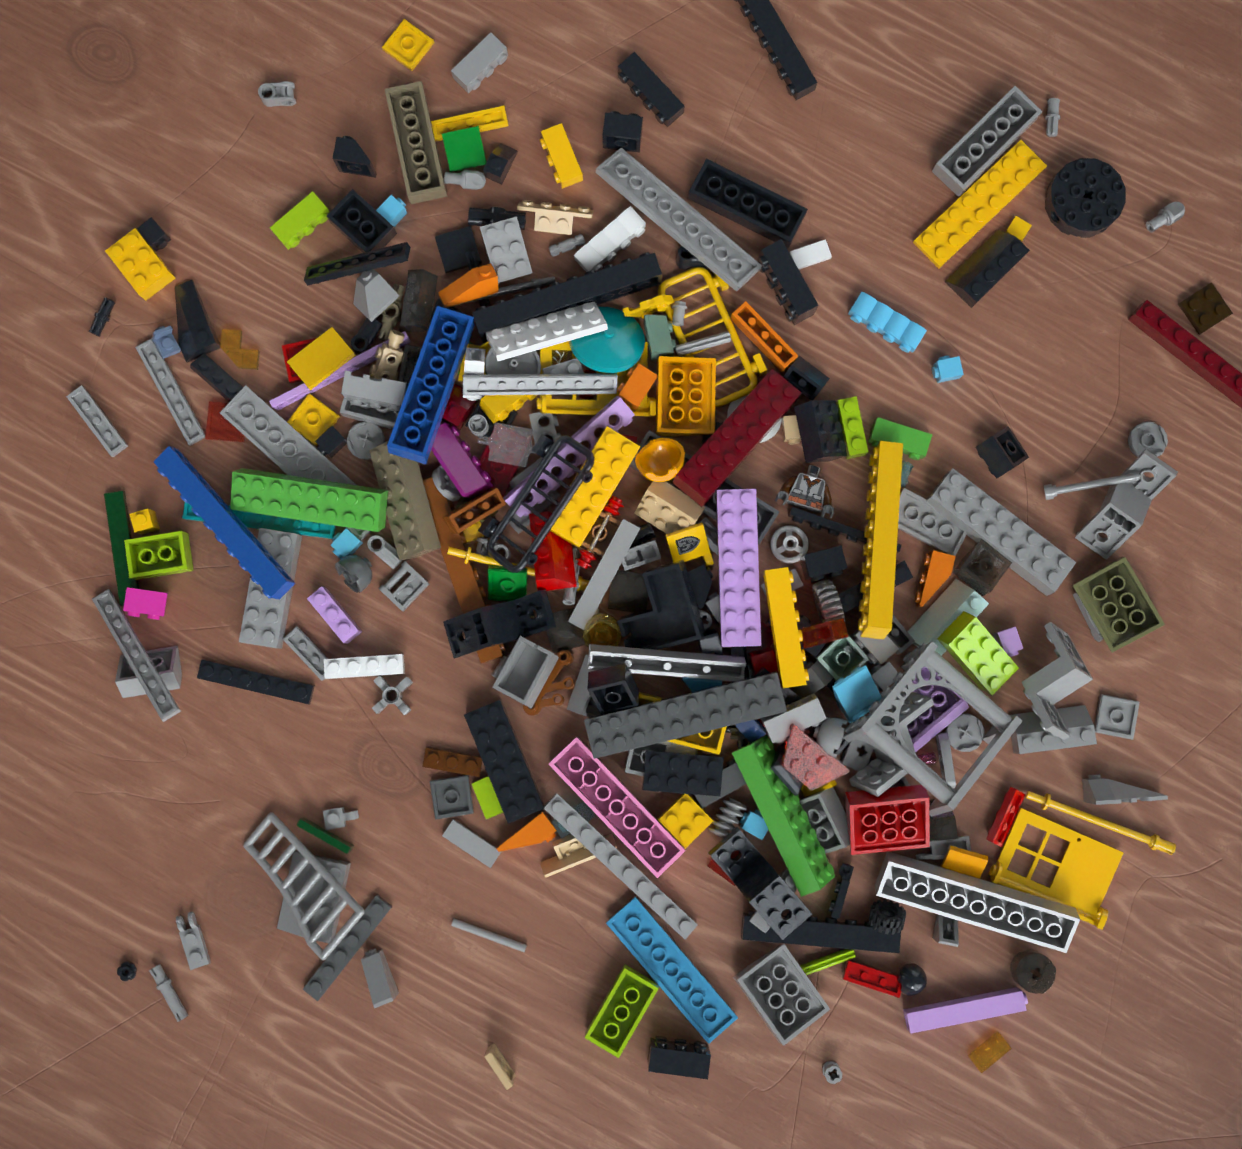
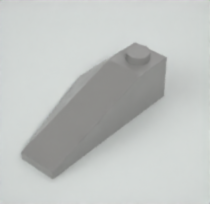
M1099 774L1088 775L1089 778L1082 779L1084 802L1090 804H1120L1121 802H1137V800L1155 801L1168 799L1167 795L1101 778Z

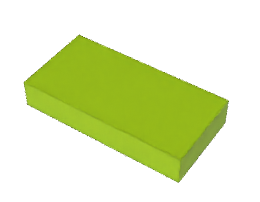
M489 776L472 783L486 820L503 813Z

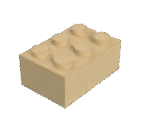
M653 481L634 514L664 533L669 534L695 525L705 506L701 507L688 495L667 482Z

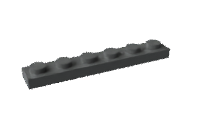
M376 895L364 910L363 916L331 952L303 990L316 1001H319L392 906L379 895Z

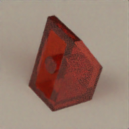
M844 618L800 629L802 631L804 649L849 637Z

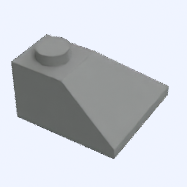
M373 269L362 272L361 276L357 278L353 304L372 322L399 295Z

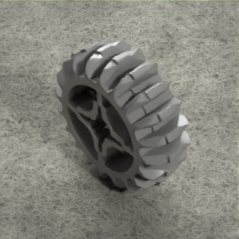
M829 579L813 584L814 602L824 628L829 632L844 627V611L834 584Z

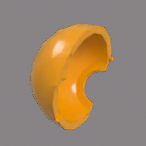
M670 438L653 439L642 447L638 454L636 453L635 463L639 472L650 481L665 482L673 479L683 468L685 452L683 446L676 440Z

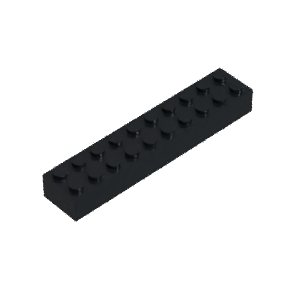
M646 252L641 254L639 258L633 260L628 258L621 261V264L615 266L610 264L597 272L595 270L585 273V276H573L568 278L566 282L560 284L555 282L542 290L541 288L533 289L530 291V294H518L508 301L499 300L490 307H478L472 313L481 340L484 343L488 341L486 332L494 329L503 328L595 301L596 305H600L658 286L662 281V272L655 253L650 254Z

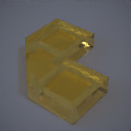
M222 329L220 348L239 369L258 370L260 351L241 349V330Z

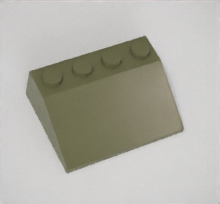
M1120 557L1072 585L1111 653L1165 625L1126 557Z

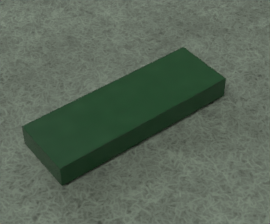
M304 817L297 823L299 828L346 854L351 852L354 847L351 843Z

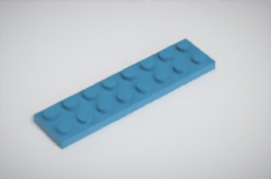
M636 896L606 921L610 929L708 1044L738 1019L734 1011Z

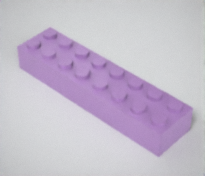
M756 489L717 490L716 511L721 647L761 646Z

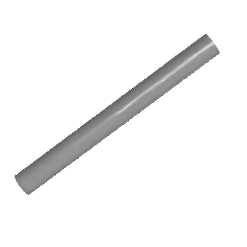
M455 918L453 919L451 925L453 927L525 952L526 944Z

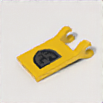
M702 522L666 534L673 563L681 560L686 562L703 556L706 566L714 564Z

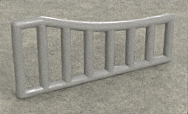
M270 812L244 842L243 847L258 862L280 890L301 929L307 945L321 960H325L363 916L365 911L273 812ZM272 822L278 831L259 852L253 844ZM285 836L291 844L271 867L265 858L281 838ZM297 849L303 858L285 880L282 881L277 872ZM310 863L316 871L293 898L288 887L307 864ZM322 876L329 885L305 914L302 915L298 904ZM335 890L342 899L311 934L307 922ZM348 904L355 913L323 950L316 941Z

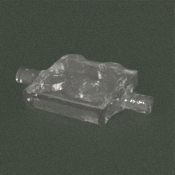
M495 423L490 437L480 435L478 437L483 439L478 440V443L489 445L488 461L527 468L528 457L531 453H535L532 451L534 447L532 445L533 429Z

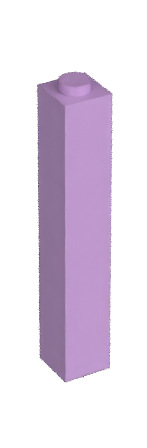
M1015 987L903 1009L907 1030L910 1033H916L1027 1011L1025 1004H1028L1025 992Z

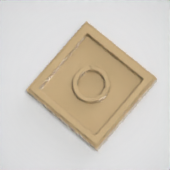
M493 1043L487 1048L484 1057L506 1090L513 1086L516 1074Z

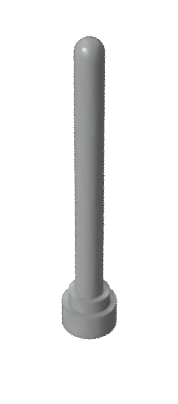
M1132 473L1058 487L1047 484L1044 485L1046 500L1054 499V497L1058 496L1057 494L1137 481L1140 479V474Z

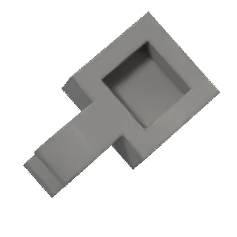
M344 807L323 811L326 830L346 827V821L359 818L358 810L344 812Z

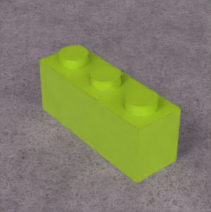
M312 191L273 224L270 229L289 250L296 247L304 236L313 233L317 225L328 220L326 216L330 211Z
M857 396L840 399L836 402L846 444V459L865 456L868 453V447Z

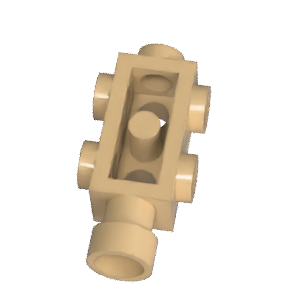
M390 330L388 344L383 343L382 347L377 348L375 358H378L376 365L372 364L369 371L371 378L397 381L398 367L404 361L403 351L399 348L400 343H403L405 337L403 333ZM394 357L393 361H389L388 358Z

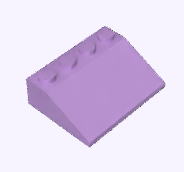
M923 667L921 669V676L924 680L928 681L930 672L926 667ZM939 676L935 677L937 681L941 680ZM915 678V680L912 681V683L917 684L918 679ZM938 685L923 686L913 691L931 697L934 703L933 706L907 725L915 752L969 708L968 703L954 691Z

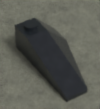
M191 279L175 286L179 347L185 361L188 363L197 359L203 353L208 354L222 347L194 281Z

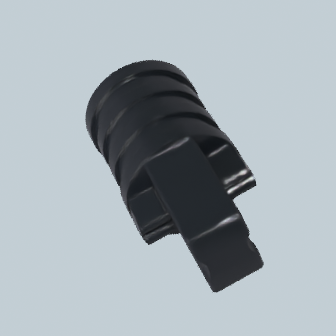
M649 522L640 526V530L630 548L641 545L656 537Z

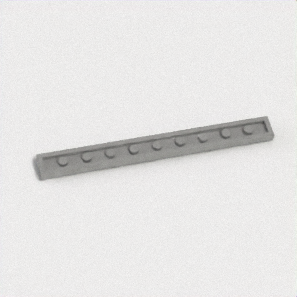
M557 793L544 805L543 808L680 936L686 939L698 926Z

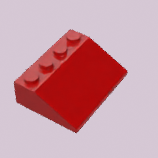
M922 785L892 787L878 797L863 790L845 792L851 855L930 847L929 795Z

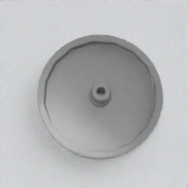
M490 348L485 359L486 375L540 374L541 362L536 350L497 361L492 348Z

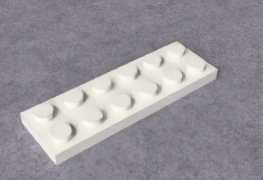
M594 301L486 332V337L497 361H501L608 330V327Z

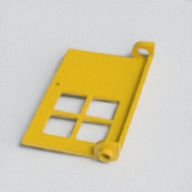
M569 341L540 349V374H543V368L552 366V350L572 351ZM645 342L643 354L633 367L636 368L640 363L648 369V342ZM572 352V359H576L575 355ZM630 369L617 373V389L622 382L626 384L629 377L626 375ZM619 393L597 394V400H576V394H572V400L552 399V395H540V398H537L536 407L540 409V413L596 415ZM647 394L636 411L628 406L635 414L634 416H656V399L648 397L647 400Z
M1020 808L997 862L990 868L989 875L991 876V881L996 884L999 883L1011 889L1074 907L1081 920L1103 930L1108 918V910L1100 906L1124 852ZM1027 824L1046 831L1037 853L1018 845ZM1050 834L1069 841L1061 863L1041 855ZM1016 848L1035 856L1027 877L1007 870ZM1039 859L1058 866L1050 888L1030 880Z

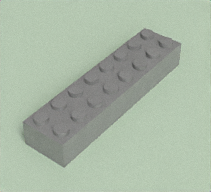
M954 468L946 473L926 500V502L934 507V510L960 530L967 532L971 539L1046 596L1058 589L1076 564L1073 559Z

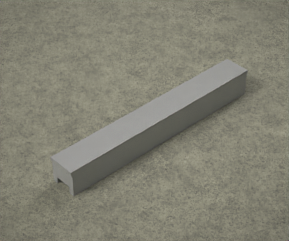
M589 644V670H599L626 663L630 673L725 681L744 679L745 657Z

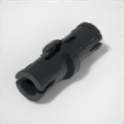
M103 298L98 312L94 314L95 319L88 332L98 337L101 336L106 322L110 320L108 317L115 305L114 301Z

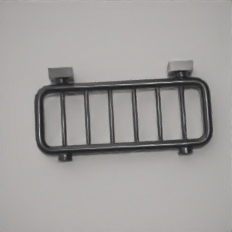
M543 434L540 436L532 451L543 458L503 519L499 521L488 515L478 529L481 534L489 538L487 553L512 573L522 571L527 564L533 565L536 563L538 557L535 555V552L582 482L588 483L593 477L590 470L594 465V454L570 436H560L555 441H552ZM567 443L586 456L587 461L581 470L556 453L562 444ZM554 456L579 473L571 486H568L546 470ZM542 473H545L567 489L559 503L535 486ZM532 489L557 506L549 519L524 502ZM521 505L545 522L538 535H535L513 518ZM510 521L535 539L526 552L502 534ZM499 537L524 555L517 565H513L495 551L494 546Z

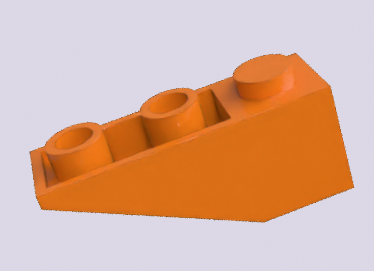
M934 550L926 554L923 563L926 565L925 572L921 573L919 579L921 588L920 591L916 592L914 600L917 602V608L923 607L949 578L956 556Z

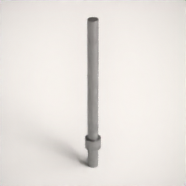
M538 277L531 279L529 282L498 288V293L465 303L528 289L542 288V286L555 283V277L543 279Z

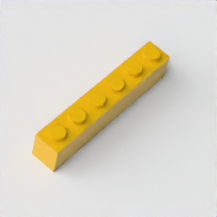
M788 567L763 571L780 686L781 688L807 685L806 681L809 680L808 670L804 669L803 661H806L804 649H801L800 642L803 641L802 631L798 630L797 622H800L799 612L794 608V603L797 602L795 591L791 589V583L794 582L792 571H789Z

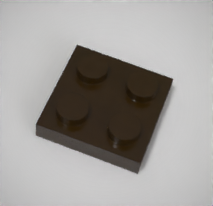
M1212 282L1178 304L1199 335L1233 314Z

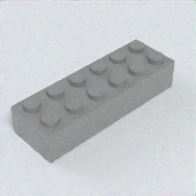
M1014 86L936 163L932 172L959 197L1037 120L1042 110L1020 89Z
M259 528L257 540L294 581L302 536L295 533ZM250 578L239 642L282 649L293 587L280 600L270 599L263 594V588L254 583Z

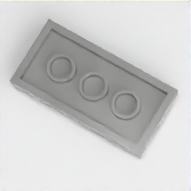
M903 488L900 493L898 529L943 553L956 556L967 532L960 530L934 510V507L926 502L925 498Z

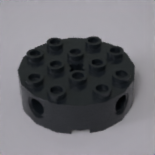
M1080 158L1067 163L1050 181L1046 192L1045 210L1051 223L1062 233L1080 238H1090L1103 233L1121 215L1126 203V187L1120 174L1110 164L1096 158Z

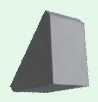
M937 914L932 939L941 944L958 947V920Z

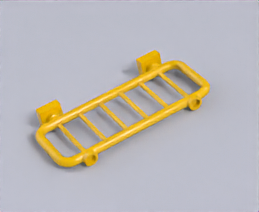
M694 267L663 281L658 288V296L666 295L665 291L669 286L694 275L701 274L704 277L706 285L674 298V303L709 288L714 301L686 313L684 318L714 305L717 306L722 318L685 335L680 326L672 324V328L679 344L687 343L685 338L724 322L737 353L716 361V366L739 356L745 370L717 381L716 386L747 373L750 379V384L746 388L715 400V407H721L750 394L758 383L755 373L758 372L759 376L767 374V368L760 353L752 357L753 362L750 363L717 290L720 287L721 292L729 289V285L715 273V277H712L704 267ZM668 305V309L664 311L672 323L673 309L671 305ZM706 349L685 354V357L694 358L693 355L700 353Z

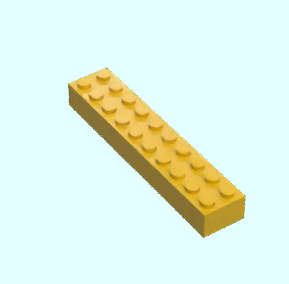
M880 441L878 446L874 447L873 454L869 458V466H872V472H869L868 483L871 484V487L867 492L869 508L866 509L865 519H868V526H865L864 530L867 544H864L863 556H866V560L862 564V574L865 575L860 587V592L863 593V600H860L859 611L862 612V619L859 618L858 630L861 631L860 637L884 640L892 630L903 443Z

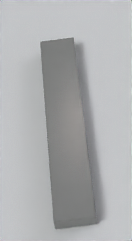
M152 338L136 346V350L188 445L191 446L206 438L207 436L168 364L165 359H162Z
M625 519L622 520L568 622L586 630L640 527Z

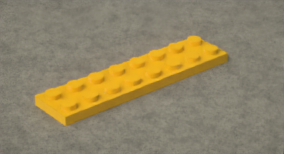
M1020 140L923 231L913 243L940 269L1032 182L1047 165Z

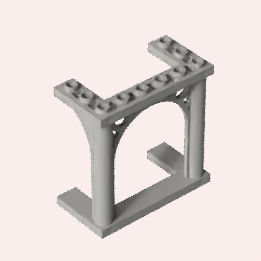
M933 641L926 645L923 643L919 648H915L903 658L904 663L901 668L904 672H899L892 680L895 683L891 688L888 686L881 693L882 699L879 702L875 701L871 705L869 715L867 717L864 715L854 723L851 722L844 730L847 733L843 736V739L848 743L856 739L878 748L936 797L929 806V815L931 817L953 811L1023 721L1018 716L1011 718L935 650L938 646ZM923 667H926L930 672L928 681L924 680L921 676V669ZM939 676L941 680L937 681L935 677ZM915 678L918 679L917 684L912 683V681H914ZM928 685L946 687L962 697L993 725L983 738L989 745L954 789L908 748L902 738L899 727L900 710L905 699L917 688ZM901 691L905 693L904 697L901 696ZM891 705L895 707V711L893 713L886 711L892 708ZM883 716H889L894 722L891 726H884L880 720ZM894 730L895 736L893 737L891 733L888 734L887 732Z

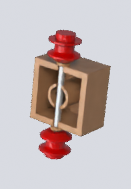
M612 496V498H609L608 505L604 506L606 513H600L581 544V547L586 550H579L581 557L575 558L578 561L577 565L586 570L588 567L592 568L590 563L592 560H596L594 554L603 557L621 524L620 521L612 518L613 516L620 515L618 512L619 507L624 508L621 504L622 500Z

